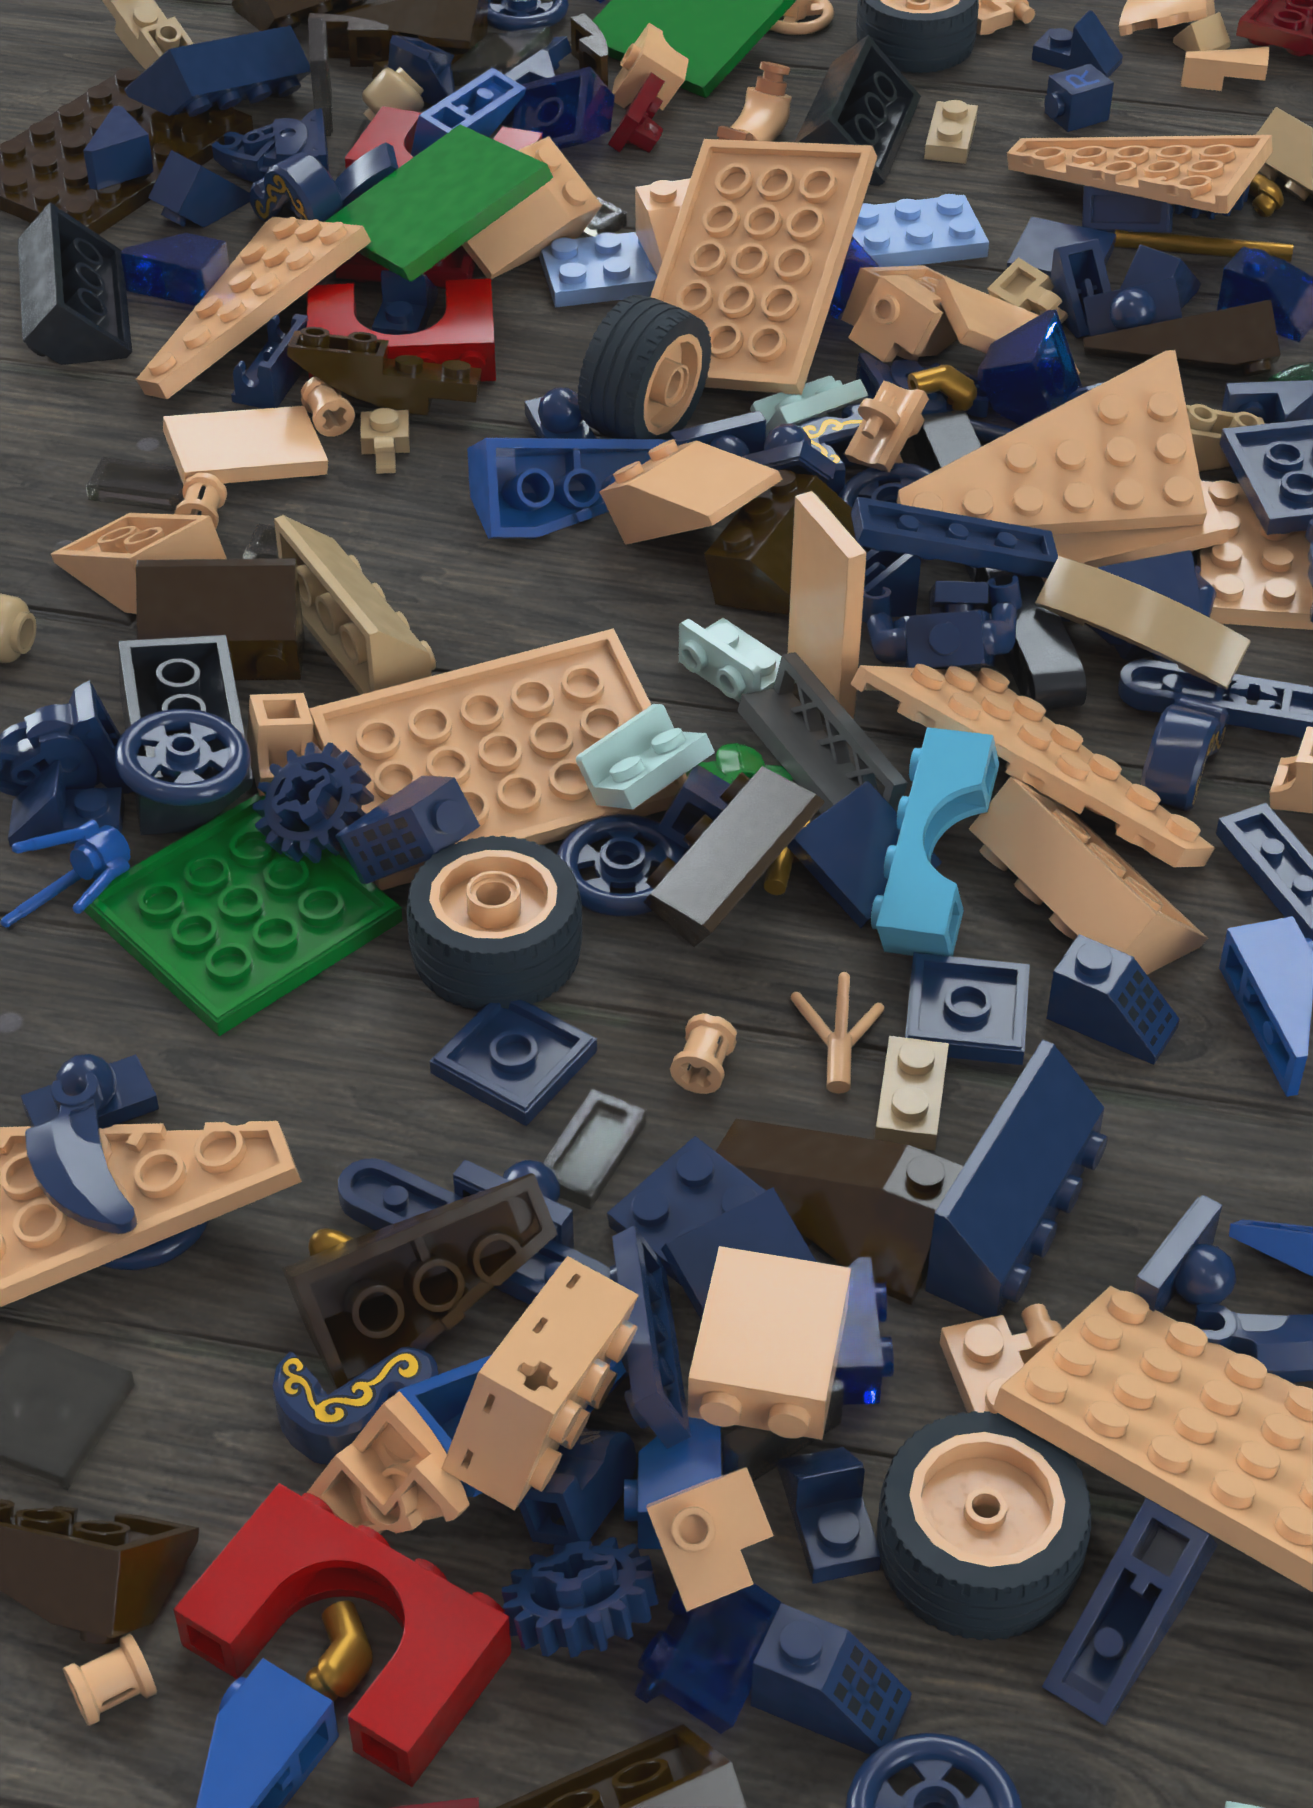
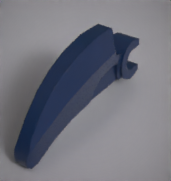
M93 1072L85 1074L87 1087L81 1094L76 1096L65 1094L61 1079L53 1081L51 1094L58 1111L57 1117L43 1125L28 1128L25 1132L27 1155L39 1187L55 1207L66 1216L83 1225L116 1234L132 1231L137 1225L135 1210L118 1189L108 1169L103 1153L97 1110L101 1107L103 1097L97 1077Z
M1216 1303L1197 1305L1193 1324L1199 1329H1212L1202 1330L1208 1338L1207 1342L1220 1344L1235 1353L1254 1357L1264 1364L1267 1373L1276 1374L1290 1383L1313 1381V1314L1289 1316L1240 1314L1232 1312Z

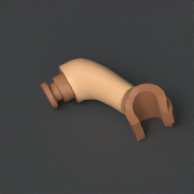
M760 62L759 68L764 70L763 76L757 77L755 87L747 88L743 110L730 128L726 126L718 127V140L773 142L781 134L790 117L792 97L785 94L787 83L783 81L784 75H789L790 73L789 67L771 62Z

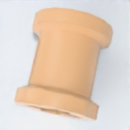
M312 377L303 385L301 389V403L309 413L313 414L312 421L314 427L320 434L327 437H335L350 429L355 418L354 408L347 399L342 398L340 390L326 384L317 377Z
M198 472L185 480L182 489L184 500L177 505L174 514L198 515V512L202 511L201 515L211 516L216 529L219 523L217 509L224 505L227 489L216 476ZM205 486L203 498L200 500L199 493L201 487Z
M702 1013L694 1015L688 1020L685 1028V1039L687 1042L684 1050L674 1056L670 1072L675 1082L685 1090L699 1094H708L718 1090L722 1084L725 1075L722 1064L725 1056L734 1051L737 1043V1031L724 1018Z
M131 1634L120 1638V1647L80 1667L72 1663L63 1668L76 1704L86 1724L89 1726L100 1721L101 1713L138 1694L147 1699L157 1693L148 1665Z

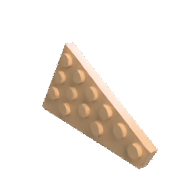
M1272 135L1020 138L1007 152L1008 170L1162 201L1168 204H1176L1215 213H1229L1273 150Z
M271 217L136 378L144 394L163 399H169L270 321L273 316L279 314L367 246L371 240L365 228L360 225L343 224L342 222H321L317 219L302 220L295 217Z
M1164 351L901 488L898 491L897 504L1052 531V534L1203 525L1207 511L1176 351Z
M917 664L915 668L860 665L851 682V685L861 692L864 690L882 691L900 701L897 712L925 727L993 735L998 757L1007 761L1005 773L1033 786L1042 794L1078 814H1081L1086 807L1096 814L1116 822L1115 835L1145 849L1151 855L1174 868L1205 866L1215 849L1214 846L1199 836L1201 830L1194 822L1183 816L1171 814L1159 805L1161 799L1155 792L1145 786L1132 784L1120 774L1121 767L1115 761L1100 754H1093L1082 745L1083 737L1069 727L1053 723L1044 716L1046 709L1040 703L1031 698L1017 695L1008 688L1009 680L995 670L983 667L980 671H966L956 666H949L947 670L933 669L923 664Z
M249 1121L238 1126L230 1125L226 1122H205L204 1130L167 1131L163 1123L115 1124L108 1128H99L108 1169L118 1189L134 1208L137 1217L136 1227L124 1234L106 1232L83 1225L66 1216L55 1207L39 1187L27 1155L25 1132L31 1127H0V1307L301 1183L300 1175L279 1122Z

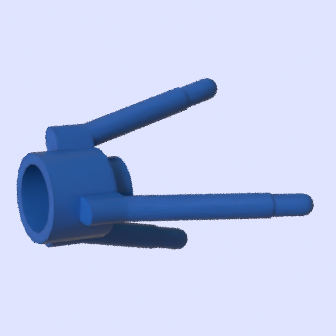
M92 819L78 828L14 843L12 851L19 854L77 841L74 850L70 853V862L73 869L5 915L0 921L3 927L11 926L82 878L85 880L96 879L73 905L75 913H82L116 877L130 869L128 863L130 860V848L125 837L118 829L111 825H104L99 828L98 823Z

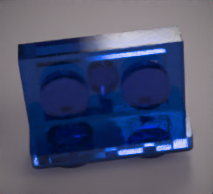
M754 1583L751 1586L686 1612L678 1588H676L667 1607L668 1610L674 1613L670 1624L665 1632L659 1631L652 1638L638 1662V1668L645 1673L634 1696L648 1703L660 1694H663L720 1734L732 1728L752 1688L753 1662L782 1602Z

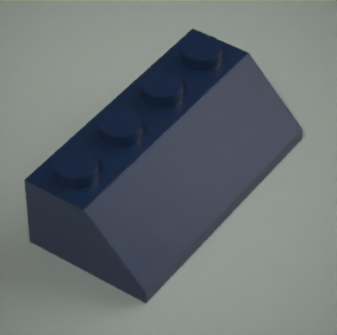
M290 25L168 49L124 90L129 98L168 116L187 112L189 117H194L214 106H218L220 110H226L246 99L249 100L250 104L266 99L274 93H278L279 97L288 96L301 88L300 81L313 70Z
M1042 1039L934 1214L925 1291L984 1318L999 1316L1008 1300L1014 1303L1020 1300L1031 1275V1267H1028L1034 1255L1043 1258L1047 1254L1057 1231L1058 1223L1054 1220L1060 1210L1068 1214L1071 1212L1082 1188L1083 1179L1080 1178L1085 1167L1091 1170L1096 1169L1107 1145L1108 1136L1100 1133L1104 1106L1053 1043Z

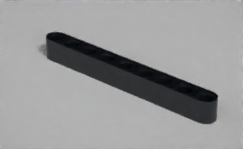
M964 410L922 414L925 421L918 434L913 435L914 447L922 467L931 472L982 447ZM964 564L972 582H988L990 578H995L996 585L1003 586L1010 584L1013 581V576L1018 577L1022 606L1017 610L1016 639L1013 648L1003 655L1021 696L1035 700L1046 710L1082 706L1085 703L1087 694L1086 677L1082 663L1060 616L1037 606L1035 603L1045 584L1042 577H1024L1013 572L985 567L973 568ZM988 591V604L984 607V611L991 613L992 609Z

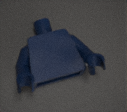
M1190 550L1098 567V569L1164 595L1210 618L1216 591L1200 575L1201 568L1194 566ZM1060 616L1062 622H1070V621H1071V620H1069V619H1066V618ZM1085 623L1108 644L1114 645L1120 657L1129 661L1152 656V659L1155 661L1177 664Z
M1013 576V581L1003 586H997L995 578L988 580L991 613L983 610L924 614L905 616L896 621H892L891 590L883 587L882 596H870L866 594L864 588L862 621L867 623L874 655L880 662L895 664V667L915 668L917 664L947 670L949 666H956L962 669L994 667L995 655L1008 653L1015 644L1017 610L1022 606L1018 577Z

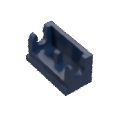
M278 314L270 319L267 324L268 342L246 372V365L242 360L239 361L233 370L235 390L231 394L232 402L263 409L278 408L304 371L300 365L287 356V350L294 331H301L307 327L308 316L295 314L292 318L288 334L281 331Z

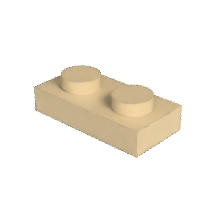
M960 100L937 101L925 144L924 159L966 164L977 121L978 105H969Z
M889 1036L875 1140L908 1144L919 1149L935 1151L949 1043Z

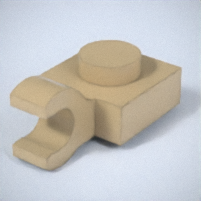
M1019 257L987 288L991 296L1025 310H1033L1038 315L1052 320L1056 328L1068 318V313L1058 307L1062 303V299L1051 291L1054 287L1050 277Z
M380 408L374 411L361 412L362 455L376 454V474L396 473V453H410L408 410Z

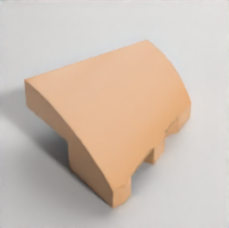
M1127 0L1119 22L1120 36L1133 34L1137 30L1159 29L1201 20L1215 14L1214 0Z
M1269 46L1229 50L1186 51L1181 87L1222 91L1224 76L1265 81L1269 60Z
M400 1391L381 1405L353 1443L334 1456L307 1491V1493L323 1500L331 1508L334 1515L356 1528L360 1525L368 1526L379 1534L384 1530H389L396 1534L410 1531L423 1521L443 1516L446 1522L451 1521L462 1514L470 1505L461 1480L441 1469L447 1455L446 1451L424 1419Z

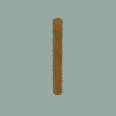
M1115 231V247L1138 249L1141 244L1158 251L1291 262L1293 254V244L1159 232Z

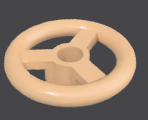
M796 0L784 13L783 21L778 20L770 30L787 35H805L820 31L833 20L834 8L829 0ZM821 15L812 21L797 23L798 20H802L806 16Z

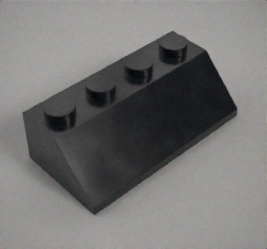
M867 35L831 63L794 143L873 146L877 160L869 185L880 186L887 179L921 95Z
M49 203L18 238L23 342L35 354L41 357L47 356L60 365L125 359L132 353L123 251L52 203Z
M226 635L118 641L119 686L125 730L137 720L155 712L170 709H194L209 712L227 720L245 737ZM190 731L167 732L166 735L171 736L177 733L190 734ZM216 739L207 742L211 752L225 749ZM142 745L137 756L155 757V747ZM209 766L205 774L199 776L207 780L220 772ZM251 766L245 779L235 790L218 800L201 805H166L149 800L134 791L140 835L191 832L205 825L253 787ZM158 771L154 776L163 781L173 783L176 780L170 777H163L161 771Z

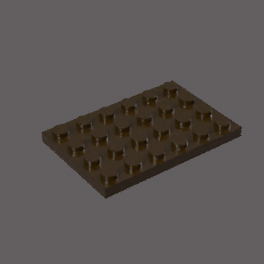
M129 67L120 69L115 75L99 85L89 88L83 95L68 104L62 105L56 112L40 122L33 123L27 130L0 145V210L32 223L46 206L52 203L99 235L151 200L148 197L171 150L202 166L214 158L212 144L215 141L225 145V133L236 132L245 135L253 131L252 116L233 109V107L220 110L218 106L211 107L204 113L194 117H189L187 112L168 116L129 98L124 89L142 73L137 69ZM114 105L122 106L149 135L154 172L99 190L90 189L83 150Z

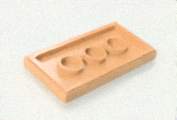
M1201 481L1207 511L1203 525L1053 534L1058 557L1071 559L1098 568L1224 544L1228 542V528Z
M810 491L795 496L788 653L796 652L848 714L854 718L857 689L851 685V682L858 670L867 553L819 497Z

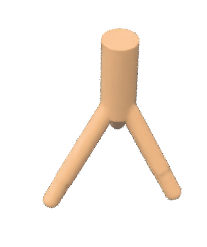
M841 972L838 976L834 1032L829 1029L801 993L793 992L791 994V1001L828 1047L826 1088L828 1091L838 1094L846 1093L850 1090L852 1047L885 1009L882 1003H875L847 1033L850 975L847 972Z

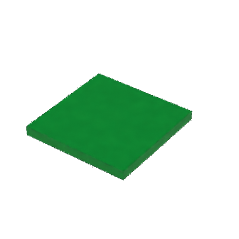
M611 0L592 21L604 35L608 47V56L622 61L627 49L636 42L648 23L662 30L666 42L675 51L689 59L685 81L680 87L707 98L796 0Z
M459 124L324 222H342L343 224L363 226L371 242L358 253L412 282L551 181L553 176L546 163Z
M259 793L116 877L84 910L89 917L218 1036L223 1035L403 921L401 906L372 882L361 884L351 864L340 855L335 856L326 848L322 850V856L318 863H313L305 855L297 863L293 862L284 853L280 855L266 843V837L255 826L262 817L253 810V804L264 800L266 796H259Z

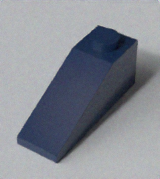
M1146 1498L1042 1687L1107 1726L1186 1604L1218 1545L1212 1536Z

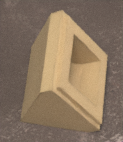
M1220 12L1191 23L1173 38V43L1185 51L1225 50L1230 47V39Z

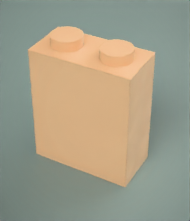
M719 1246L688 1377V1417L704 1419L712 1425L721 1427L739 1425L772 1431L784 1438L808 1437L823 1440L848 1309L851 1268Z

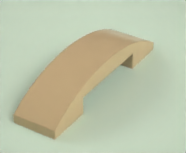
M1060 556L1035 602L1037 606L1082 626L1087 623L1177 663L1179 669L1226 690L1251 643L1249 639L1234 630L1164 595L1101 569Z

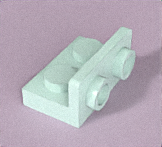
M826 376L806 383L802 395L780 392L755 401L750 410L751 412L760 411L765 417L767 437L769 431L780 424L787 423L799 426L817 417L841 418L843 408L851 404L861 403L869 395L861 379L843 385L840 380L835 381L832 376Z
M721 618L706 629L690 619L679 624V662L689 671L698 674L719 688L727 697L733 698L739 703L742 694L773 689L782 656L725 618Z
M652 704L578 754L576 762L596 805L633 810L714 754L715 751L706 733L683 732L680 728H674L665 707L662 704Z

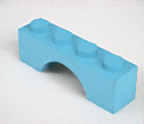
M927 727L922 748H914L909 766V777L913 781L910 795L901 797L897 810V828L900 830L897 846L889 845L884 861V876L888 879L884 896L877 895L875 897L871 912L872 929L878 930L884 952L913 956V953L953 957L964 910L957 884L936 871L930 863L931 856L940 837L952 825L967 817L988 812L999 768V759L993 735Z

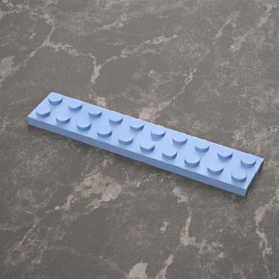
M944 194L938 198L921 200L901 199L894 203L877 205L863 203L840 274L859 272L860 268L915 266L988 257L989 241L965 195ZM608 232L601 233L595 237L577 239L558 238L551 245L542 249L539 256L555 307L623 300L632 295L650 297L657 278V274L636 232L621 234Z

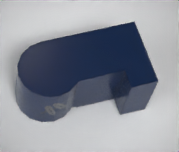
M584 1427L571 1450L560 1445L558 1451L562 1454L560 1462L544 1490L540 1492L531 1486L519 1504L533 1542L566 1546L567 1543L589 1541L624 1493V1479H632L634 1476L636 1450L630 1435L625 1432ZM561 1516L563 1517L565 1525L556 1524L557 1520Z

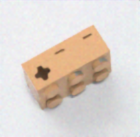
M567 1256L478 1372L441 1469L514 1511L531 1486L542 1492L560 1462L562 1454L556 1450L560 1445L569 1450L573 1448L590 1416V1412L585 1410L586 1407L590 1405L598 1410L607 1398L616 1380L617 1373L610 1370V1362L613 1360L618 1363L622 1359L636 1333L637 1326L628 1320L639 1295Z

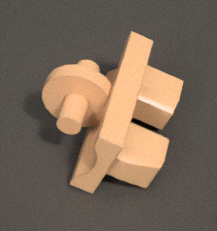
M883 381L874 399H863L858 408V413L863 420L844 453L848 461L889 473L894 463H902L903 460L900 452L908 438L918 434L925 421L921 414L929 400L925 391L919 389L908 390L898 387L891 382Z

